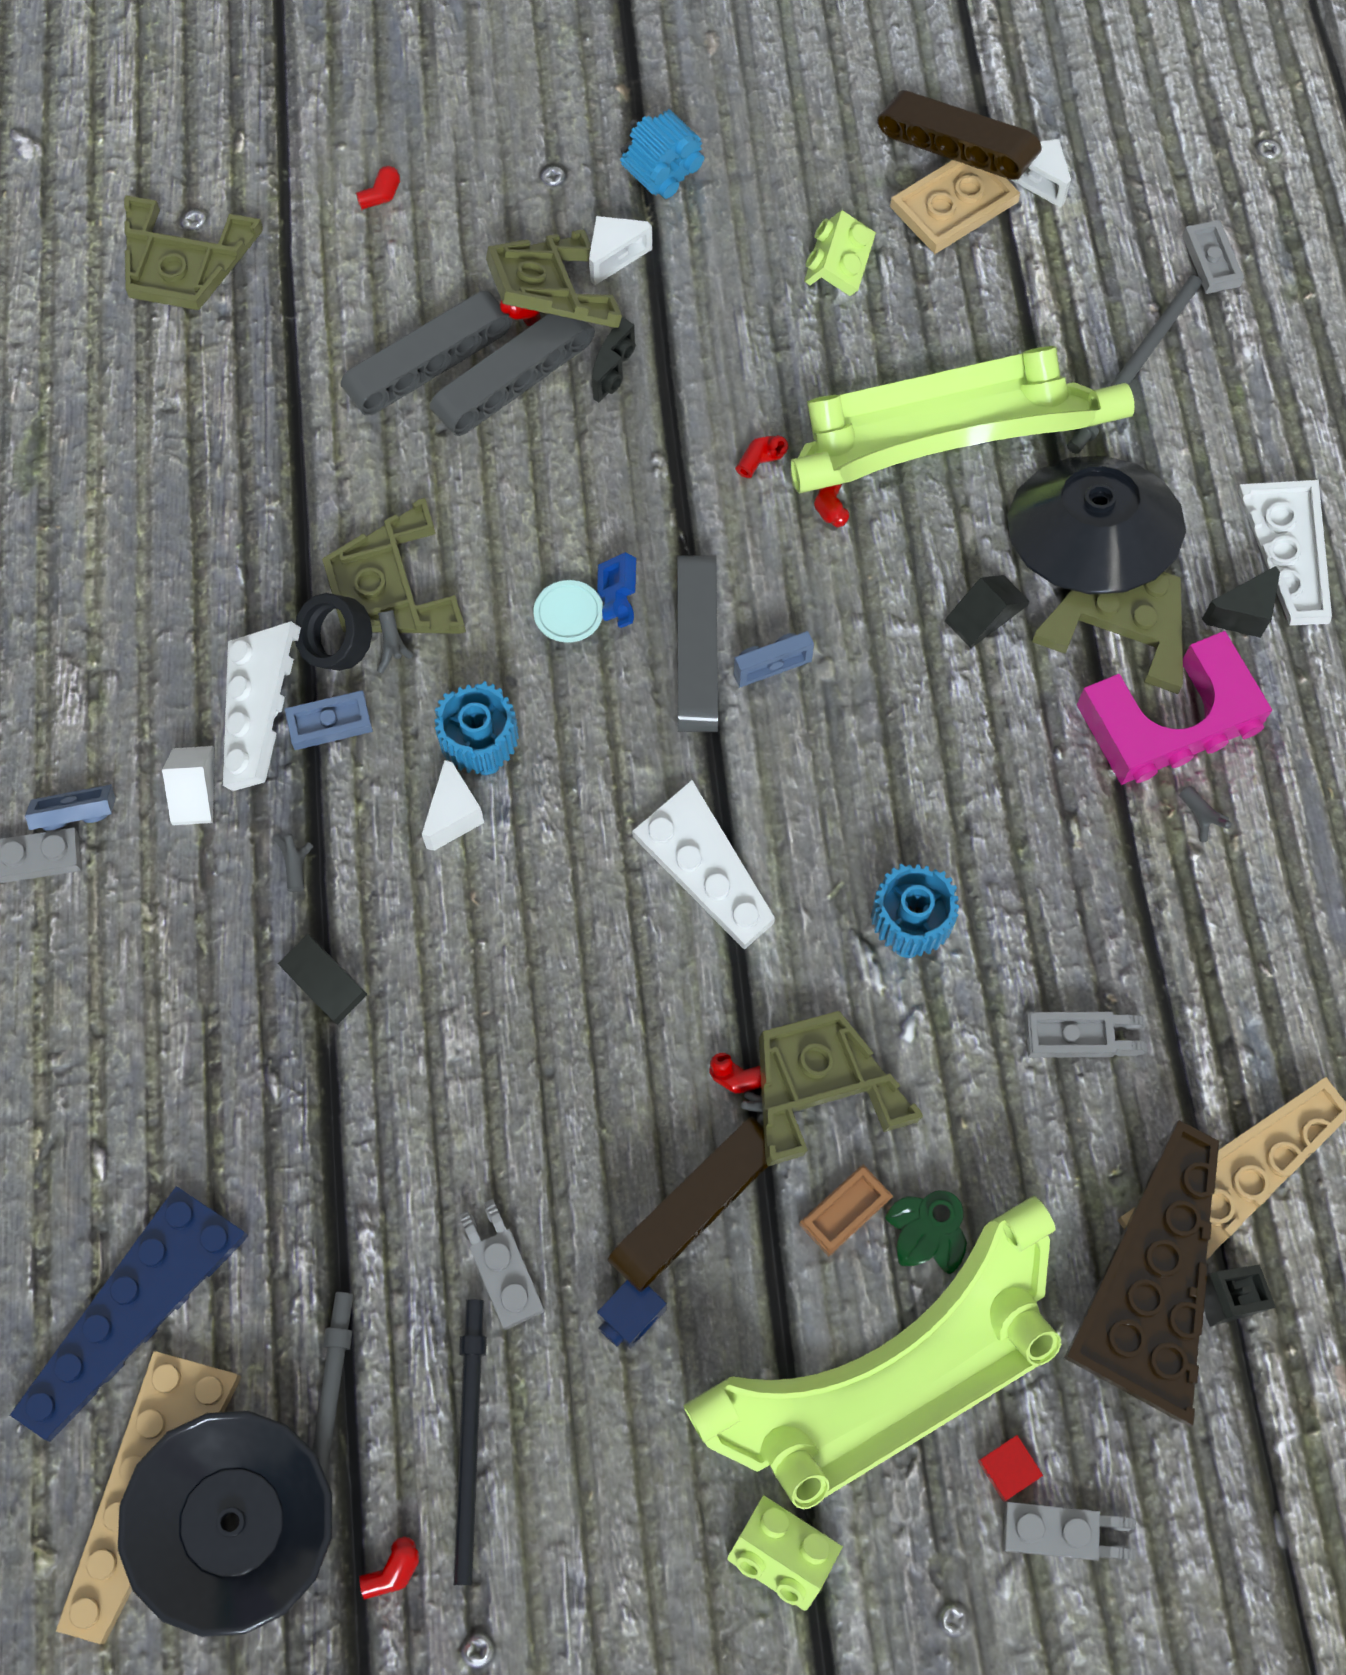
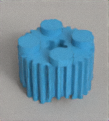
M668 109L663 112V115L659 114L658 118L656 116L654 118L644 116L641 122H637V126L631 129L632 132L630 134L633 143L628 147L629 151L624 152L620 159L622 166L651 194H659L664 199H667L677 192L679 182L683 181L686 175L699 170L705 158L699 152L702 149V142L699 136Z
M486 681L482 684H475L474 688H471L470 685H467L464 690L459 687L457 693L454 691L450 692V694L444 693V700H439V707L435 708L437 719H435V730L444 757L447 761L450 760L454 766L458 765L459 770L466 768L467 773H470L472 770H475L476 774L480 773L485 776L496 773L499 767L503 766L504 760H510L509 754L514 755V747L518 746L517 739H519L516 715L513 705L509 703L508 697L504 698L502 689L496 690L494 684L487 686Z
M900 864L898 870L892 868L890 874L886 873L883 883L879 884L871 912L872 925H875L874 932L880 933L878 939L885 940V946L891 945L892 951H896L900 957L914 958L917 954L922 956L924 951L930 954L932 949L938 950L940 944L944 945L946 939L949 938L958 917L959 905H957L958 896H954L957 886L951 885V877L945 878V871L941 873L936 869L929 871V866L921 869L920 864H917L915 868H912L911 865L905 867L903 864ZM908 906H911L913 910L919 907L922 913L912 912L908 909Z

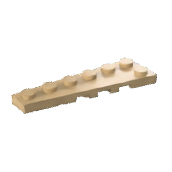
M1327 1077L1218 1150L1215 1193L1212 1195L1210 1222H1212L1211 1238L1208 1240L1206 1260L1346 1120V1101ZM1135 1207L1117 1220L1124 1230Z
M153 1352L56 1632L97 1644L106 1643L132 1592L118 1553L119 1505L137 1463L168 1431L205 1413L224 1412L240 1382V1375L160 1352Z

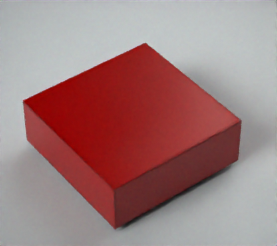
M1018 1435L978 1460V1463L1003 1502L1044 1476Z

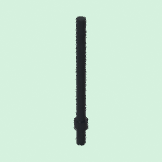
M479 1299L466 1300L465 1335L460 1336L459 1355L464 1357L453 1585H472L481 1358L486 1356L487 1337L482 1336L484 1300Z

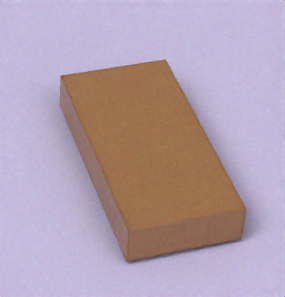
M862 1164L803 1218L799 1225L823 1252L830 1257L893 1198V1195Z

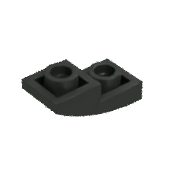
M624 317L621 318L619 328H613L606 337L594 364L592 374L593 399L598 403L608 393L613 394L620 387L623 381L622 361L628 360L635 350L634 324Z
M309 934L278 963L294 982L337 1025L368 995L347 971L337 964Z

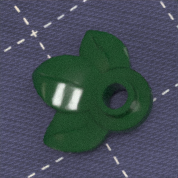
M937 1190L928 1194L924 1199L913 1196L901 1198L891 1206L885 1219L894 1227L902 1230L897 1242V1257L901 1266H916L934 1257L938 1265L948 1274L953 1273L959 1267L966 1253L967 1240L960 1228L964 1210L961 1201L956 1195L949 1191ZM939 1204L946 1205L950 1210V1217L945 1221L935 1219L933 1216L935 1206Z

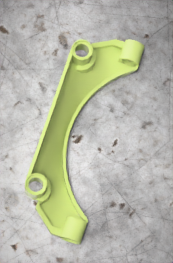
M1045 346L1012 356L840 395L814 398L807 401L815 441L806 443L799 457L791 460L792 483L798 493H804L851 482L895 464L951 449L1007 438L1081 429L1132 417L1135 409L1133 394L1127 383L1096 390L1075 382L1066 384L1065 377L1060 376L1057 347Z
M1032 1196L984 1226L963 1267L940 1297L901 1333L868 1354L837 1368L793 1379L761 1380L729 1377L687 1402L683 1407L701 1440L708 1448L757 1472L770 1465L774 1475L792 1503L797 1508L808 1509L816 1506L825 1497L1039 1365L1049 1362L1060 1350L1061 1337L1041 1316L1036 1303L1045 1297L1050 1247L1049 1235L1056 1230L1048 1210L1037 1197Z

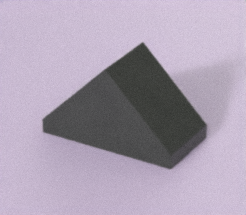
M1274 566L1213 599L1202 620L1208 626L1261 638L1272 620L1280 571Z
M1005 575L980 577L946 617L945 622L972 648L1027 607L1030 601Z
M1260 1264L1217 1271L1207 1275L1204 1313L1210 1327L1276 1308Z

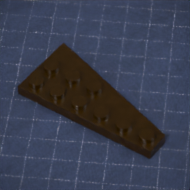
M1178 1120L1171 1130L1064 1359L1182 1424L1191 1427L1194 1425L1195 1409L1193 1408L1195 1384L1198 1381L1199 1365H1197L1199 1336L1202 1335L1208 1270L1206 1258L1208 1240L1211 1238L1212 1222H1210L1212 1195L1215 1193L1219 1140Z

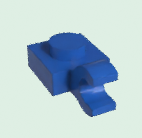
M626 552L598 564L597 593L602 602H604L602 608L603 620L609 621L618 617V627L620 628L628 626L634 621V611L627 600V596L635 593L636 557Z

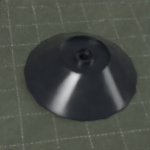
M1107 456L1069 457L1039 469L1017 489L1007 514L1010 542L1027 568L1055 586L1085 594L1124 593L1156 580L1178 558L1186 535L1182 505L1166 483L1136 463Z
M251 1411L205 1413L168 1431L137 1463L119 1505L118 1553L132 1591L162 1622L200 1637L245 1635L285 1615L316 1581L332 1540V1491L317 1454L288 1425ZM235 1513L239 1517V1525L237 1529L230 1532L225 1528L224 1520L228 1514Z

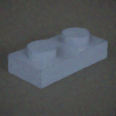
M806 631L798 635L795 633L786 634L777 639L775 643L762 648L753 646L745 649L739 656L734 658L733 675L739 688L812 662L814 642L809 632Z
M363 690L285 708L294 750L373 732Z
M112 784L32 799L25 813L29 830L43 828L45 831H52L64 827L69 822L83 820L85 823H94L105 819L108 815L112 814L116 800Z

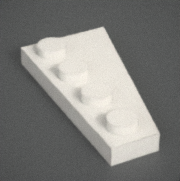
M1319 480L1239 484L1238 494L1267 569L1269 570L1276 566L1280 571L1277 595L1289 626L1330 624L1332 611Z
M287 622L228 641L223 786L232 791L266 782L277 734L272 730L273 722L278 712H282L285 699L280 694L284 675H290L294 660L289 656L292 641H298L301 627L293 622Z
M692 780L632 831L633 838L744 950L774 924V915Z

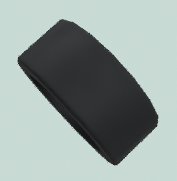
M330 593L315 595L304 603L296 617L295 624L301 627L299 639L295 641L301 657L312 666L339 671L353 668L363 660L370 648L372 638L371 619L365 607L354 598ZM333 609H339L345 619V639L335 654L328 655L321 643L322 623L328 613Z

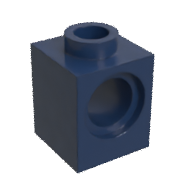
M626 1280L597 1311L598 1318L603 1322L598 1329L616 1347L623 1342L631 1349L667 1311V1303L649 1286L642 1292H639Z

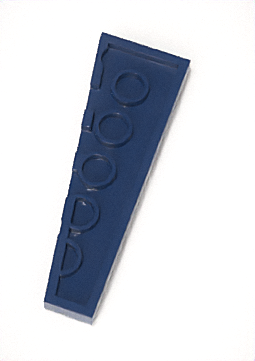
M176 1186L13 1409L10 1416L42 1439L51 1442L97 1394L99 1388L104 1383L109 1382L125 1365L124 1362L143 1342L146 1343L158 1331L159 1325L175 1309L178 1310L190 1298L189 1294L231 1256L246 1240L248 1234Z

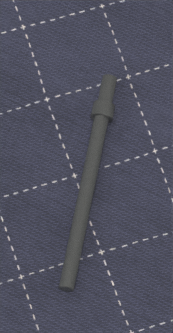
M335 1292L331 1327L326 1328L323 1347L327 1348L313 1451L317 1454L326 1479L345 1350H350L353 1332L348 1330L353 1294L345 1292Z

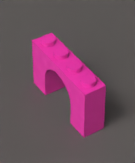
M1226 631L1191 644L1183 657V667L1204 704V720L1195 726L1184 729H1172L1151 721L1138 707L1120 673L1083 689L1077 702V707L1121 785L1135 780L1136 783H1142L1155 776L1161 768L1171 765L1172 768H1178L1192 760L1197 753L1204 750L1208 754L1214 753L1225 747L1229 740L1241 735L1243 739H1247L1264 729L1263 724L1272 712V708Z

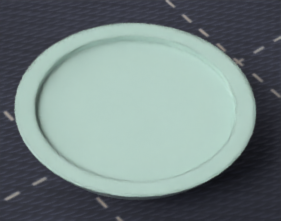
M562 580L547 586L538 595L533 609L534 620L540 631L547 637L559 642H577L589 637L597 630L603 618V603L599 594L586 583L576 580Z

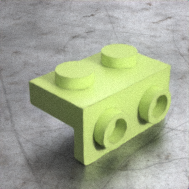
M843 210L830 220L824 219L815 233V238L817 239L815 248L806 261L808 270L804 282L811 286L817 280L823 278L847 295H853L859 290L876 232Z
M763 1495L727 1559L737 1566L739 1571L745 1576L757 1579L777 1592L779 1597L786 1603L796 1605L802 1610H808L820 1592L843 1546Z

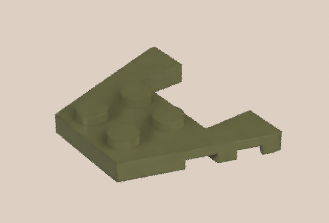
M126 195L124 198L126 210L124 230L127 250H125V289L129 298L200 310L262 233L263 226L261 220L229 214L218 244L152 232L160 212L157 201Z
M585 230L572 231L571 237L560 239L558 234L548 235L545 242L532 245L526 239L488 246L486 261L503 304L619 328L622 314L614 296L576 294L562 262L589 261L591 244Z
M425 498L412 503L413 508L402 515L397 516V514L389 517L384 521V526L366 536L363 533L322 558L332 594L354 598L362 604L371 619L372 632L382 633L378 613L394 610L399 633L461 634L466 632L455 595L417 606L414 603L397 545L436 534ZM336 609L342 630L346 632L345 619L341 611Z
M1163 572L1156 580L1124 593L1085 594L1072 590L1036 630L1033 643L1066 654L1078 621L1155 647L1156 650L1144 682L1176 694L1182 688L1181 577Z
M840 1011L765 1030L759 1036L765 1161L767 1166L802 1157L808 1151L793 1113L799 1110L867 1092L884 1132L917 1123L923 1117L915 1103L911 1105L898 1090L900 1085L891 1073L886 1075L872 1058L873 1051Z

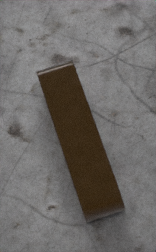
M906 90L899 91L877 118L881 131L894 140L1009 180H1018L1042 151L1040 141L1028 130Z
M753 1116L748 1118L613 1250L607 1261L639 1292L645 1290L768 1167L765 1161L764 1127Z

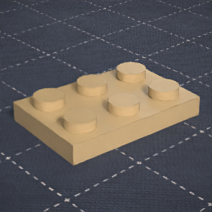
M952 160L891 197L890 208L934 254H937L1018 203L1020 192L1004 177Z

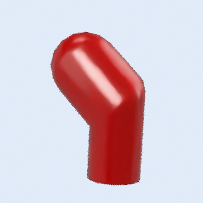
M392 166L381 167L373 187L356 192L361 210L390 202L394 198L400 183V174L397 169Z
M501 300V311L504 314H509L511 319H523L527 326H532L541 319L539 311L506 305Z
M780 435L754 439L735 468L737 473L744 478H751L759 464L781 459L789 448L787 440Z
M842 484L819 489L814 501L815 509L826 523H832L837 528L844 526L849 520V511L843 508L842 502L837 497Z
M718 1053L711 1058L709 1073L716 1083L727 1090L740 1094L761 1088L760 1066L744 1070L735 1064L727 1053Z
M409 1537L396 1539L391 1545L392 1552L384 1569L359 1576L361 1593L364 1600L401 1590L408 1585L419 1564V1551L416 1549V1543L413 1539Z

